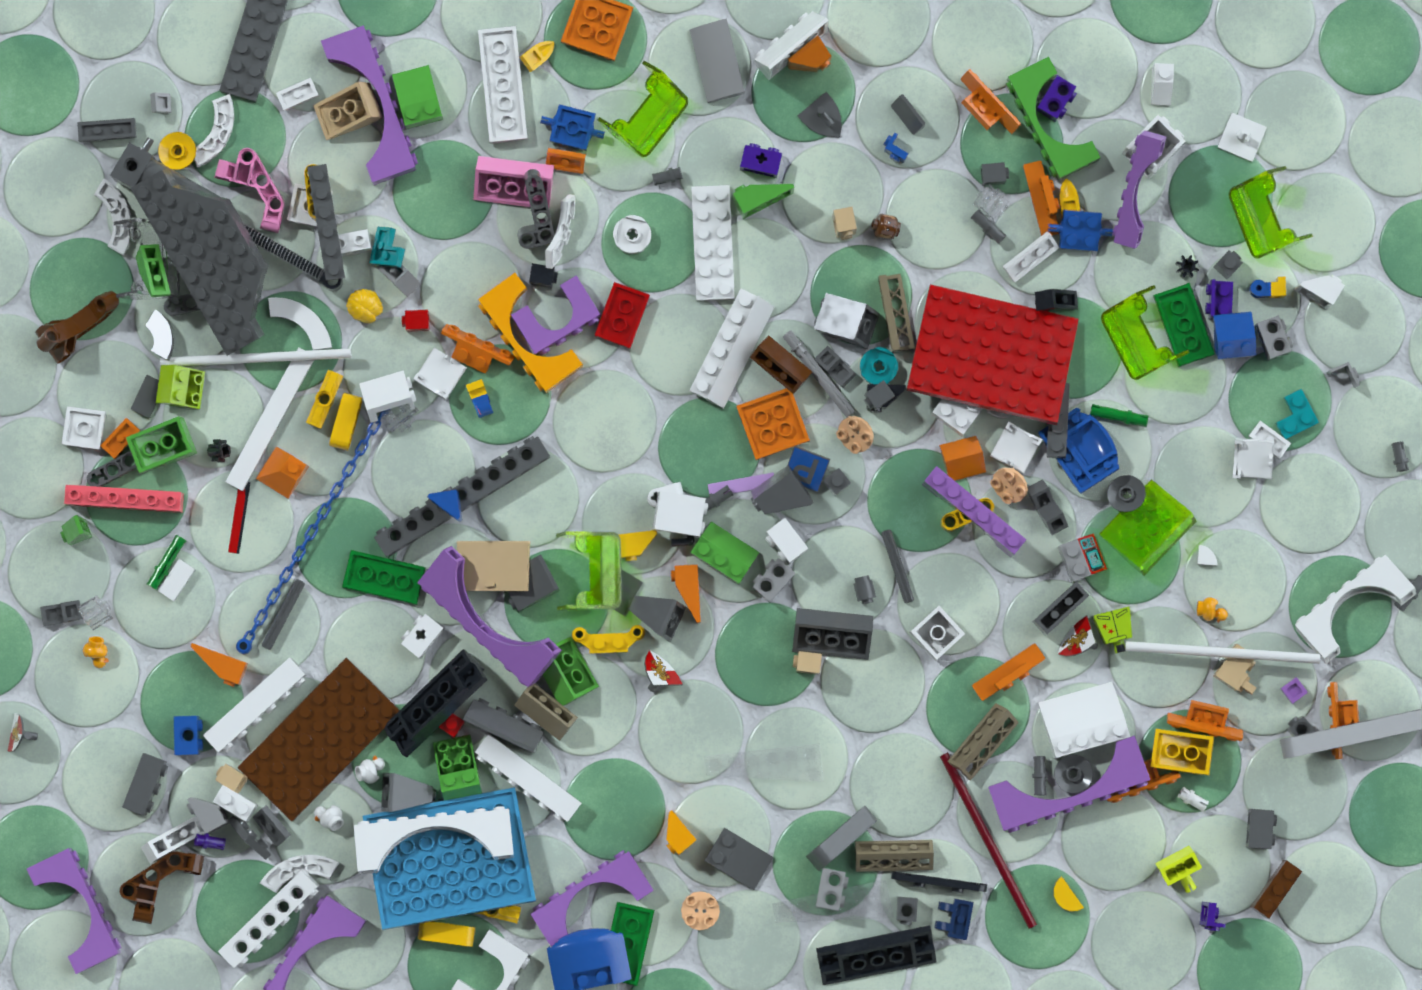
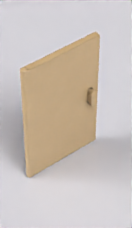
M457 541V551L465 558L464 583L466 591H528L530 541Z

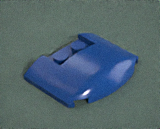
M1075 408L1068 414L1066 459H1055L1073 486L1082 494L1119 470L1116 447L1106 429L1093 416L1080 412L1081 409ZM1048 426L1038 432L1046 447Z
M605 928L583 929L559 938V941L551 948L550 946L547 948L554 990H584L609 984L614 985L632 979L624 937L621 932L618 934Z

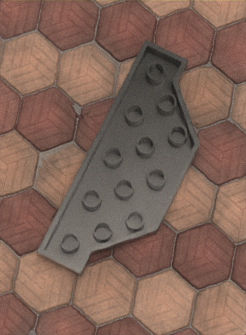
M169 167L131 187L130 189L225 354L228 356L264 336L265 334L255 317L268 265L230 199L214 196L210 193L178 184Z

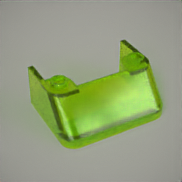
M643 61L642 64L651 73L645 83V88L650 93L628 122L623 119H617L610 124L600 117L597 120L611 135L641 157H647L686 109L688 97L662 70Z
M1286 166L1264 171L1232 187L1229 191L1231 205L1249 251L1254 258L1271 255L1313 237L1312 233L1297 237L1291 228L1281 230L1268 197L1276 189L1274 175L1286 170Z
M1155 285L1134 293L1107 309L1101 315L1104 328L1129 376L1134 380H1139L1189 354V351L1186 350L1174 355L1167 346L1157 348L1141 317L1147 310V302L1144 295L1156 289Z
M590 531L556 533V537L574 538L575 548L581 553H589L590 591L580 592L576 596L575 605L558 606L557 610L585 611L615 609L619 607L622 601L621 539L619 535L615 532Z

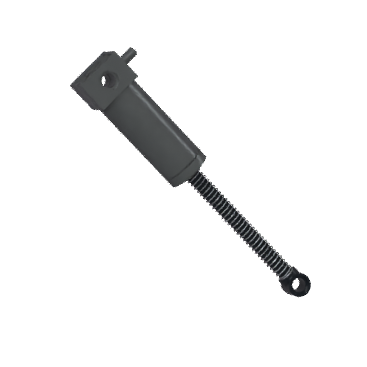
M148 137L142 148L129 142L110 174L115 182L130 189L159 171L168 168L158 162L148 152L154 142L153 139ZM133 166H137L136 170L130 171ZM170 168L178 184L220 197ZM245 225L257 246L259 245L270 254H275L276 257H280L286 263L289 262V265L296 266L302 272L305 271V274L308 273V275L315 277L329 291L334 292L341 289L343 279H338L336 285H329L325 278L324 268L317 266L318 264H314V262L312 263L311 260L308 261L305 257H301L302 255L296 254L295 251L292 252L289 248H285L286 246L280 245L279 242L277 243L273 239H269L270 237L264 236L257 232V230L255 231L254 228H250L251 226Z

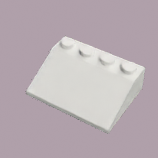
M813 11L809 14L806 12L798 19V24L795 26L790 25L784 31L785 34L780 39L778 37L773 39L769 43L770 47L767 50H760L755 55L754 64L770 80L788 65V59L817 35L821 37L827 32L829 20L826 17Z
M1112 682L1038 703L1054 758L1130 737Z

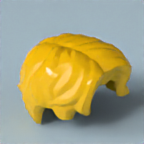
M367 289L355 290L347 300L346 307L348 308V313L354 320L370 324L376 320V316L383 312L382 302L375 291Z

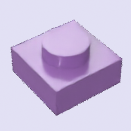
M1297 677L1280 688L1291 704L1308 693Z

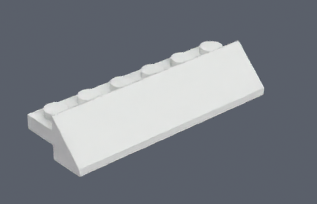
M740 289L689 391L724 409L775 307L761 297Z

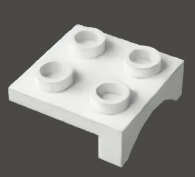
M433 348L419 373L415 375L414 381L447 400L467 367L455 361L447 354Z
M1008 421L990 457L1011 468L1014 467L1015 470L1024 474L1043 439L1022 430Z
M1236 438L1232 478L1272 479L1274 441Z

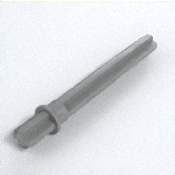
M788 331L783 338L791 347V352H795L803 364L812 371L811 374L845 417L852 415L855 412L854 408L804 347V342H800L792 331Z

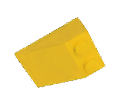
M1156 729L1151 767L1210 776L1214 736Z

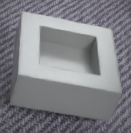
M156 92L150 94L152 113L168 114L172 112L170 94Z

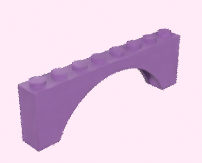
M363 25L321 40L328 62L342 64L359 72L372 84L381 99L384 111V131L376 153L366 164L373 185H377L415 171V165L418 164L415 153L411 154L408 147L412 145L408 135L404 136L402 129H405L402 118H397L396 112L399 109L396 101H391L389 96L392 90L389 82H384L383 76H386L382 65L378 66L376 59L380 57L376 47L372 48L370 41L373 40L370 30H365Z
M452 546L444 549L418 581V584L422 586L424 592L430 594L439 606L444 607L453 619L462 624L464 630L471 633L480 645L485 646L494 658L503 663L505 669L512 672L521 684L527 687L535 684L562 650L549 638L532 642L517 641L491 629L476 613L468 598L464 583L465 558Z
M1134 735L1116 742L1114 756L1106 772L1094 785L1077 795L1062 799H1041L1025 794L1007 780L991 785L988 788L1003 830H1008L1011 833L1019 830V826L1026 823L1028 827L1037 824V819L1042 817L1048 820L1056 817L1055 813L1062 810L1065 814L1074 811V806L1081 804L1082 807L1093 804L1092 800L1099 798L1102 801L1111 798V793L1118 791V794L1128 792L1130 791L1128 787L1136 785L1137 788L1148 785L1147 781L1150 780Z
M329 895L325 898L321 897L316 904L318 908L316 913L309 915L305 922L308 924L304 931L300 930L295 937L296 944L294 947L290 946L284 954L287 958L283 964L279 963L274 970L275 977L273 980L269 979L263 989L285 990L293 967L309 949L331 938L357 937L367 920Z

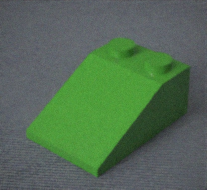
M429 65L392 74L406 129L443 120Z
M793 184L741 185L735 189L732 200L742 219H745L792 195L795 187Z
M180 416L126 437L139 473L197 454L185 419Z

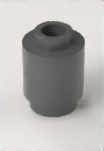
M869 575L855 578L853 585L857 601H862V605L872 603L873 598H876L872 579L870 580Z

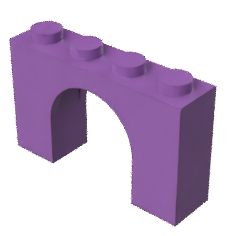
M577 275L560 285L573 308L572 318L564 328L548 330L542 327L537 322L528 305L511 315L535 355H545L553 345L559 346L567 341L566 337L571 334L576 336L583 331L582 328L584 326H592L599 321L598 318L601 315Z

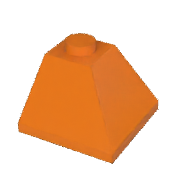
M817 35L788 59L787 67L791 70L817 72L821 69L823 71L831 64L829 61L832 56L821 38Z
M276 446L256 479L289 499L309 466Z

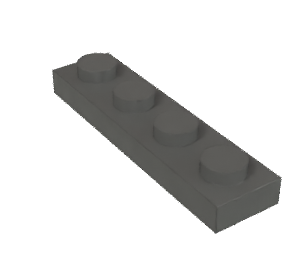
M1070 383L1065 384L1057 425L1048 423L1047 458L1066 459Z

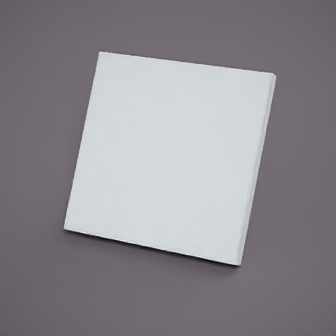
M1231 113L1217 148L1253 162L1267 127Z

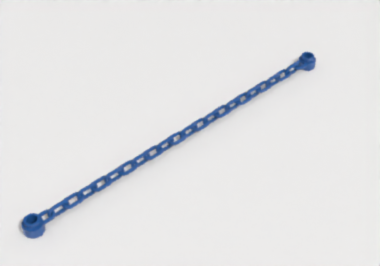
M391 409L380 412L377 417L378 421L375 422L378 426L374 432L373 429L370 430L374 422L369 424L366 438L359 441L354 450L355 456L353 460L348 461L344 466L341 480L336 482L329 492L330 498L318 510V518L315 524H311L304 534L305 540L293 552V561L290 566L285 567L279 576L280 582L268 594L265 608L259 610L255 616V625L252 630H248L243 638L237 642L236 649L239 653L248 654L252 650L255 630L265 622L268 617V608L277 602L281 594L280 588L283 583H287L293 575V566L303 558L306 552V544L315 538L319 530L318 524L328 516L331 511V502L341 494L344 488V480L353 474L356 468V460L359 456L364 455L369 446V438L377 433L381 426L380 420L382 416ZM363 442V445H366V446H365V448L363 449V451H362V453H361L360 450H359V451H357V450H358V448L360 447L361 443ZM350 464V466H353V468L348 474V472H345V470ZM337 485L341 487L337 495L335 493L332 494ZM325 506V508H328V510L323 516V514H320V512ZM312 528L313 530H315V532L310 538V535L307 536V534ZM300 548V551L303 552L298 559V557H295L298 549ZM287 570V572H290V574L285 580V578H282V576ZM274 591L278 593L274 601L272 599L269 600ZM262 612V615L265 614V616L260 623V620L257 619L260 613ZM248 634L252 636L250 641L246 639ZM245 642L247 648L242 650L240 645Z

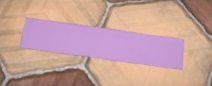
M774 472L708 484L709 494L716 493L726 485H728L732 493L754 490L772 477Z

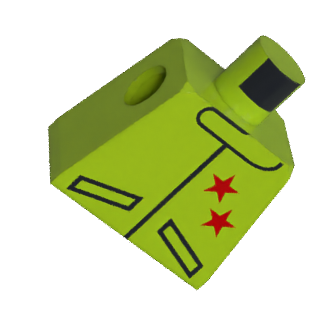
M1130 607L1093 615L1092 619L1104 645L1113 643L1115 654L1125 652L1124 640L1132 638Z

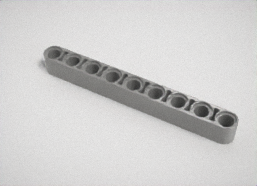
M1422 709L1280 739L1283 758L1297 757L1421 730Z

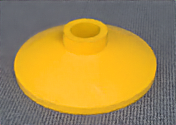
M173 132L161 140L158 147V155L165 166L173 170H181L188 167L195 159L196 145L187 134ZM177 149L182 150L180 155H176Z

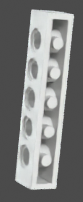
M302 869L218 952L233 968L238 965L242 967L249 960L247 956L251 952L255 954L263 946L261 942L265 938L270 940L277 933L274 929L279 925L283 927L291 919L289 915L293 911L297 913L304 906L302 902L307 897L311 900L319 892L317 888L320 885ZM294 888H300L303 891L301 898L294 896ZM281 901L288 903V911L280 909L279 904ZM267 915H272L275 918L273 925L267 924L265 920ZM252 929H259L261 937L254 938L252 936ZM239 942H244L247 945L246 952H241L238 949Z

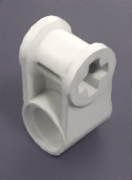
M681 482L651 490L647 501L649 505L656 507V501L651 500V498L654 496V493L658 496L659 491L684 495Z

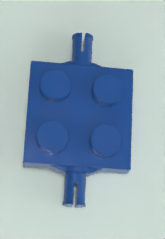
M559 104L553 119L542 116L540 124L551 126L550 142L587 151L592 136L603 139L605 131L594 129L596 113Z
M1063 209L1060 225L1048 224V232H1059L1060 248L1098 251L1101 236L1112 237L1113 229L1102 228L1101 212Z

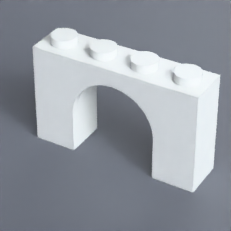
M489 929L479 947L498 958L503 965L504 978L500 986L495 990H507L510 984L514 986L520 977L517 975L519 969H525L530 961L527 958L529 953ZM458 979L451 990L476 989Z

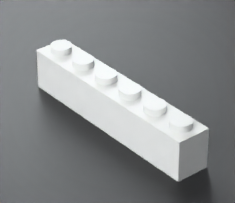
M289 657L203 736L218 753L222 751L226 753L234 746L232 742L235 739H242L248 733L246 730L251 725L255 727L262 721L261 716L266 712L268 714L277 707L275 704L280 699L284 701L290 696V690L294 686L298 688L306 681L304 677L307 675Z
M490 734L486 736L475 751L478 754L476 758L483 764L490 763L494 766L492 770L499 776L502 774L506 775L509 778L507 782L514 787L518 785L524 789L522 793L530 799L533 797L540 801L538 805L546 811L549 808L555 812L553 816L562 823L564 820L568 822L582 804Z

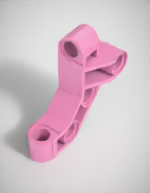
M250 148L242 149L238 154L236 164L219 159L214 178L256 188L266 205L260 229L278 233L285 202L256 151ZM248 152H251L253 155L250 162L244 160V156ZM261 175L267 178V183L264 186H259L257 183V179ZM273 199L280 200L281 206L279 209L274 210L271 207Z

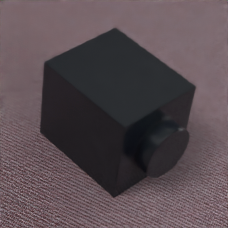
M532 263L529 284L552 288L553 283L556 284L558 272H555V267L551 269L546 268V265Z

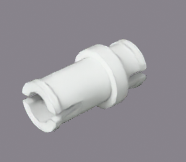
M1185 787L1180 790L1181 794H1178V798L1184 800L1183 803L1191 804L1201 810V812H1204L1207 807L1205 805L1209 803V801L1194 794L1195 791H1189Z

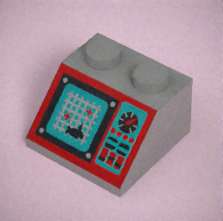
M1094 533L1058 546L1071 583L1107 570Z

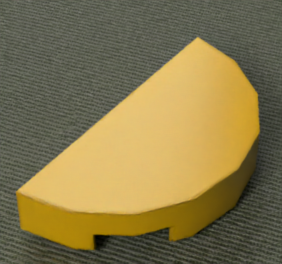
M1061 876L1054 886L1053 895L1056 903L1068 911L1083 909V905Z

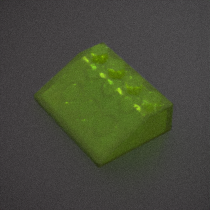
M1152 479L1144 486L1146 496L1143 504L1132 512H1119L1099 533L1115 551L1143 576L1197 522L1190 510Z

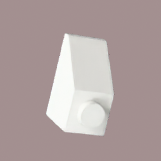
M1155 63L1153 65L1151 105H1171L1174 64Z

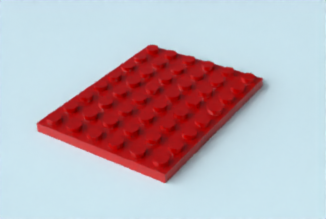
M930 284L906 391L1057 425L1079 319L1048 311H1036L1035 308Z

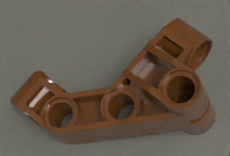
M113 291L102 293L73 316L67 319L52 320L41 325L35 331L38 337L36 341L38 348L43 352H49L57 364L66 360L75 351L76 340L107 319L119 305L117 294Z
M173 851L123 883L120 887L121 897L137 902L132 921L152 924L159 882L176 870L201 875L205 856ZM172 855L180 857L181 862L179 865L173 866L170 864L169 859ZM150 870L157 872V879L154 881H149L146 878V874ZM126 886L134 888V893L131 896L123 894V889Z

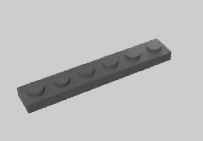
M327 164L310 166L307 168L326 281L345 278Z

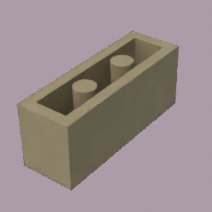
M536 684L527 687L514 705L559 741L578 718Z

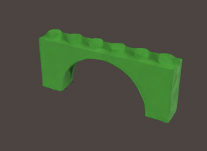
M1047 57L1008 76L1006 87L1010 93L1014 94L1016 98L1014 102L1018 110L1022 109L1025 115L1023 120L1027 127H1031L1034 142L1040 144L1042 148L1040 153L1045 161L1048 160L1051 166L1049 167L1051 175L1059 181L1099 161L1101 157L1093 141L1079 145L1064 144L1052 139L1041 128L1036 116V99L1042 87L1057 75L1050 58Z

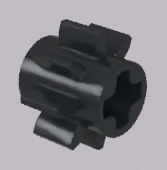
M1182 255V262L1178 261L1175 263L1179 266L1176 273L1180 272L1183 274L1182 278L1186 275L1193 278L1192 271H1199L1195 267L1199 261H1193L1192 255L1186 259ZM1185 263L1186 265H1191L1189 270L1183 268Z
M213 439V444H208L207 454L212 458V462H225V458L230 457L231 447L226 444L227 440Z

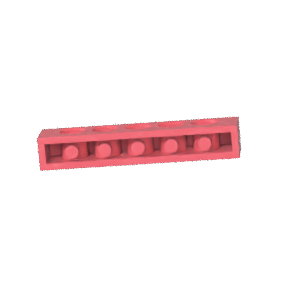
M66 485L64 504L68 506L183 513L184 494L173 491Z

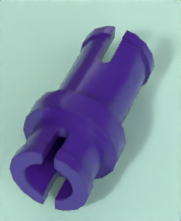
M205 833L204 835L196 834L194 846H201L202 849H207L208 847L224 850L226 844L225 838L212 837Z

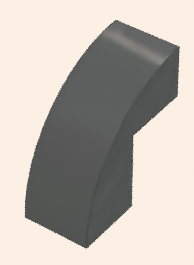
M1043 479L1029 486L1028 495L1050 534L1054 535L1069 527L1063 512L1055 503L1049 487Z

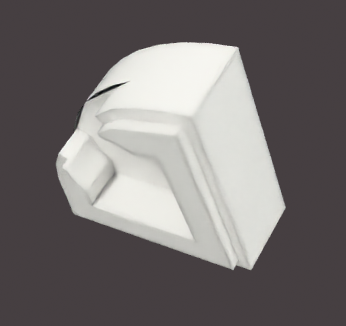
M1198 545L1197 564L1217 566L1215 554L1208 547Z

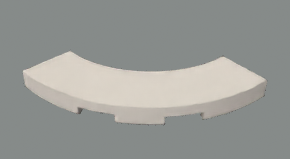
M230 94L212 101L215 114L214 125L206 139L196 146L194 161L197 168L212 161L223 150L230 138L234 125V106Z
M103 178L94 195L104 202L112 217L113 229L108 247L125 256L132 239L133 224L131 212L126 200L118 189Z
M568 194L561 200L558 227L551 244L545 250L546 268L552 269L563 255L561 253L563 246L568 244L571 235L569 226L575 214V195Z
M268 298L271 318H285L301 326L309 336L313 350L332 348L331 339L326 327L312 310L290 299Z
M320 855L295 856L273 867L263 877L260 884L277 893L287 881L294 878L302 869L308 874L320 875L330 879L340 862Z

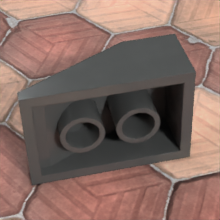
M724 827L704 861L755 890L774 857Z

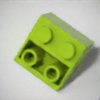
M161 365L156 403L200 409L205 371L177 365Z

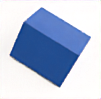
M457 490L428 494L427 498L457 521H462L460 499Z

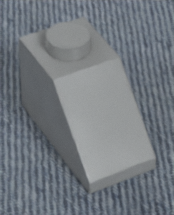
M403 265L401 268L380 266L378 268L407 297L421 284Z

